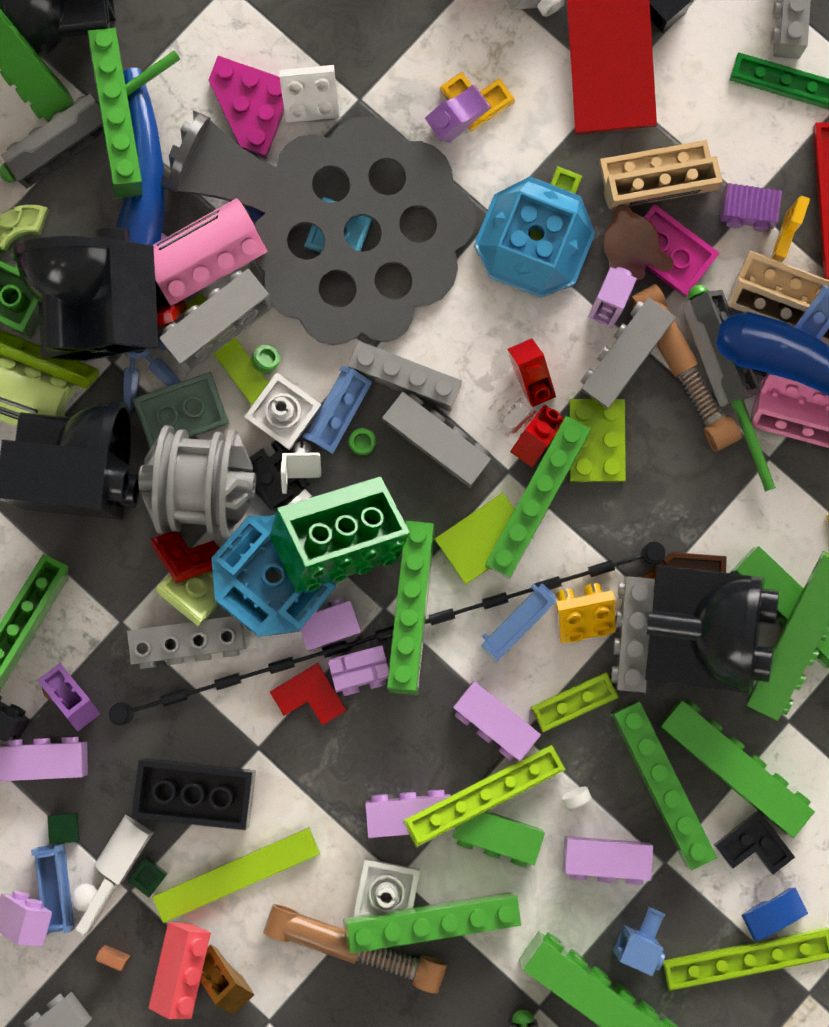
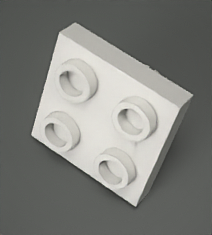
M334 65L279 70L286 123L340 118Z
M276 373L244 418L290 451L318 413L322 404Z
M365 858L353 917L413 908L420 869Z

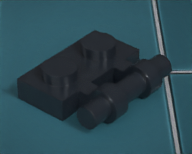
M277 441L271 444L276 452L269 457L265 450L261 449L249 457L253 466V471L249 473H256V489L270 510H273L294 496L289 488V485L296 482L301 490L310 485L306 478H288L287 494H282L281 474L275 465L282 462V453H292V451H289Z

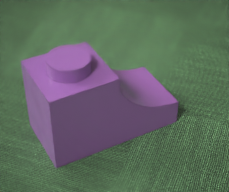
M471 85L458 96L443 101L425 119L440 140L452 142L487 112L491 106L475 85Z
M61 663L37 680L77 732L100 715L94 704Z

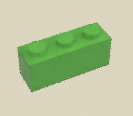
M487 811L454 828L452 836L454 839H457L456 844L472 850L475 845L483 848V853L499 859L500 855L511 858V863L526 868L527 864L535 866L545 832L543 829Z

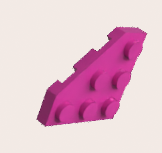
M217 56L208 80L239 146L249 153L267 159L284 114L280 77Z

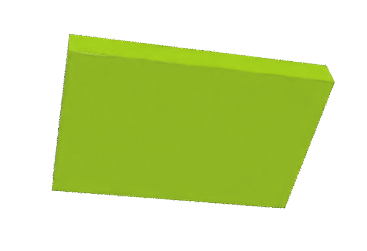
M501 493L434 539L465 585L490 569L485 566V563L515 510L504 493Z

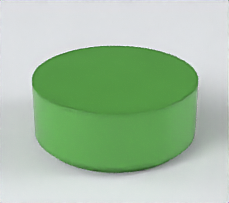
M260 345L252 354V365L261 373H271L280 363V354L270 345Z
M359 428L353 431L349 437L351 451L361 457L370 455L376 448V438L373 432L366 428Z

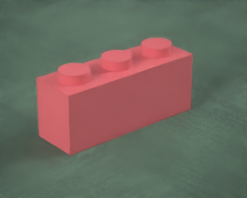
M168 922L149 1009L167 1019H192L211 932L192 923Z

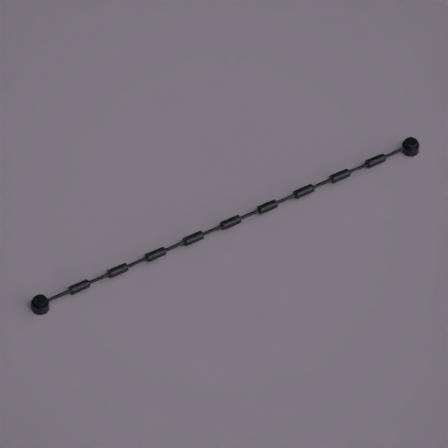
M650 542L643 547L641 555L615 563L609 560L588 567V571L562 579L556 576L537 582L535 585L539 587L543 583L549 590L562 587L561 583L586 575H590L592 578L615 571L616 566L639 559H644L648 564H657L664 559L666 554L665 548L659 542ZM529 588L509 595L504 592L484 598L482 603L453 611V608L437 612L428 615L429 619H426L425 624L431 623V626L456 619L455 615L480 607H484L486 610L509 603L508 599L533 592L534 590ZM394 626L375 631L376 635L347 643L345 640L322 647L320 652L294 660L293 657H288L268 663L267 668L241 676L239 673L215 679L214 684L186 692V689L162 695L160 696L161 700L132 708L127 703H117L110 708L109 718L115 725H125L132 720L133 712L159 704L165 707L188 700L189 695L216 688L218 691L242 683V679L270 671L271 674L291 669L295 667V663L324 655V658L344 653L349 651L348 647L374 639L380 642L393 638Z

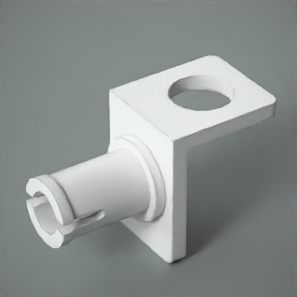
M301 441L297 442L294 445V453H282V494H287L288 478L321 477L320 453H311V445L306 441H303V448H301Z

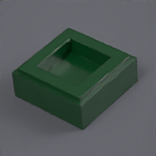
M78 812L47 816L49 845L80 841Z
M144 857L127 881L149 898L168 873L148 857Z

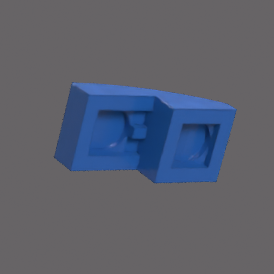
M788 888L773 899L762 901L741 916L753 940L758 941L789 926L809 913L796 888Z

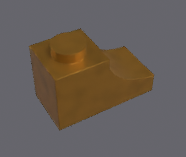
M210 945L207 948L200 981L216 1006L235 1015L255 994L243 976L225 960L216 947Z

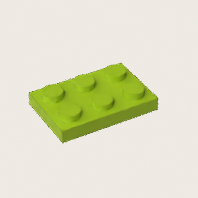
M570 399L569 417L589 427L591 431L569 471V482H625V399H616L608 410L593 399Z

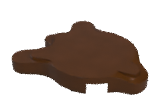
M621 205L615 209L613 220L606 229L603 239L604 251L610 264L609 269L610 267L614 269L617 267L627 269L638 280L646 276L647 265H651L663 272L669 271L673 267L674 261L661 249L659 235L652 222L633 212L627 205Z

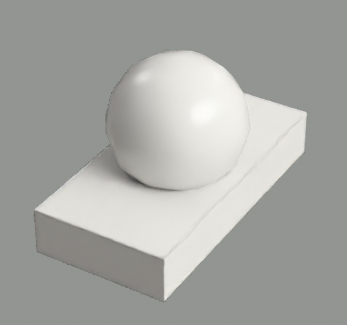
M106 877L98 890L88 883L81 884L74 889L71 896L72 904L78 911L85 912L76 931L85 935L92 930L115 890L116 883Z

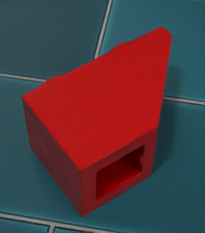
M533 338L508 348L513 369L531 408L555 398L556 394L545 356Z
M544 404L523 431L510 452L533 468L554 439L565 418L556 410Z

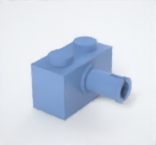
M648 907L640 930H635L623 924L613 948L614 954L621 963L653 976L655 969L659 970L665 958V954L662 953L664 948L657 942L658 939L655 937L665 914L652 907Z

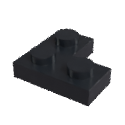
M758 810L713 844L732 869L754 852L771 874H775L795 858L770 823Z

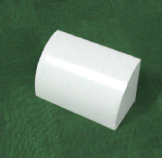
M125 814L97 859L95 867L104 876L119 885L127 877L154 832Z

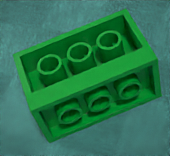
M380 476L277 508L270 538L296 593L304 590L307 592L314 591L329 582L339 583L350 575L356 573L362 575L380 565L390 566L398 560L410 532Z

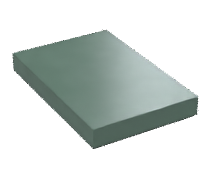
M211 372L132 399L150 448L159 437L164 426H172L175 434L179 429L187 430L189 438L230 424Z

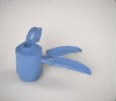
M158 337L159 349L166 350L165 346ZM150 349L124 354L130 357V368H125L123 375V400L127 403L129 411H132L135 407L132 399L137 397L139 370L135 368L136 359L145 357L151 363L149 365L150 371L165 385L170 386L181 382L160 358L154 360L148 354Z

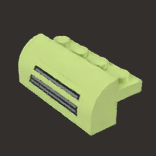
M0 355L1 421L17 426L21 412L65 417V405L77 389V385Z

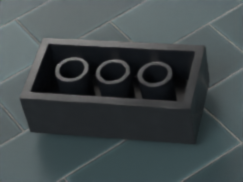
M149 758L140 759L138 761L132 818L247 830L250 826L256 770Z

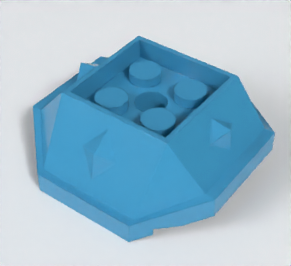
M528 177L494 194L474 243V248L490 279L542 298L575 286L595 232L580 195L536 178ZM531 231H538L542 234L543 238L535 241L528 234Z
M249 515L212 556L215 602L258 638L299 632L336 588V583L329 582L314 591L307 592L304 590L296 593L270 538L275 515ZM275 571L281 576V579L277 583H271L267 581L265 575L268 572Z

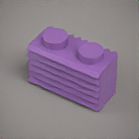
M728 183L723 190L719 222H726V226L731 228H741L743 225L753 226L755 231L767 232L778 224L782 191Z

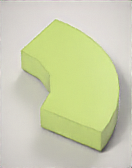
M21 205L1 214L0 250L6 252L10 244L20 236L27 234L40 235L49 209L40 205Z

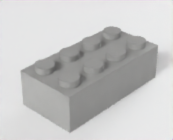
M249 269L233 274L225 287L221 290L220 288L214 289L207 295V301L199 307L197 305L191 307L184 314V319L177 324L175 322L169 324L162 331L163 335L159 339L187 375L273 308L269 293Z

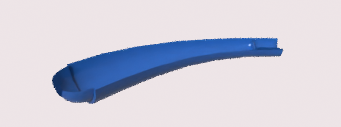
M129 68L124 70L125 84L141 74V69ZM145 84L128 96L143 195L123 198L116 228L128 229L130 242L154 245L161 241L165 204L164 188L161 187L162 175L164 176L158 128L151 99Z
M748 311L746 314L731 316L720 324L716 342L717 348L724 357L735 362V366L763 371L797 381L829 395V346L821 340L783 321ZM782 343H783V344L787 345V348H783V347H780V346H781Z

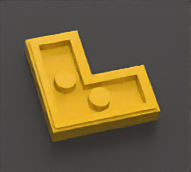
M461 72L441 85L440 91L447 100H450L464 92L472 84L464 73ZM500 78L480 91L491 108L468 127L470 132L515 102V98Z
M798 197L786 212L771 256L772 259L783 262L787 257L794 233L802 225L810 198Z

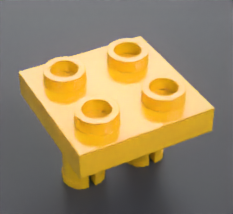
M593 583L594 592L591 584L585 586L583 591L586 596L575 598L572 589H566L567 598L565 597L564 590H560L557 593L558 631L561 644L574 643L583 639L604 637L616 633L615 598L612 591L602 592L601 585Z

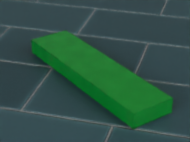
M740 52L737 53L729 81L829 110V78Z

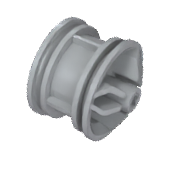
M164 426L159 437L144 459L145 464L141 465L139 471V490L152 491V493L142 492V499L157 533L165 534L169 526L171 531L179 532L183 524L206 525L209 534H217L220 527L222 537L229 538L233 533L235 524L241 521L249 508V499L255 496L256 473H249L253 471V466L237 430H230L226 440L223 432H215L212 440L190 439L187 430L179 429L175 434L172 426Z

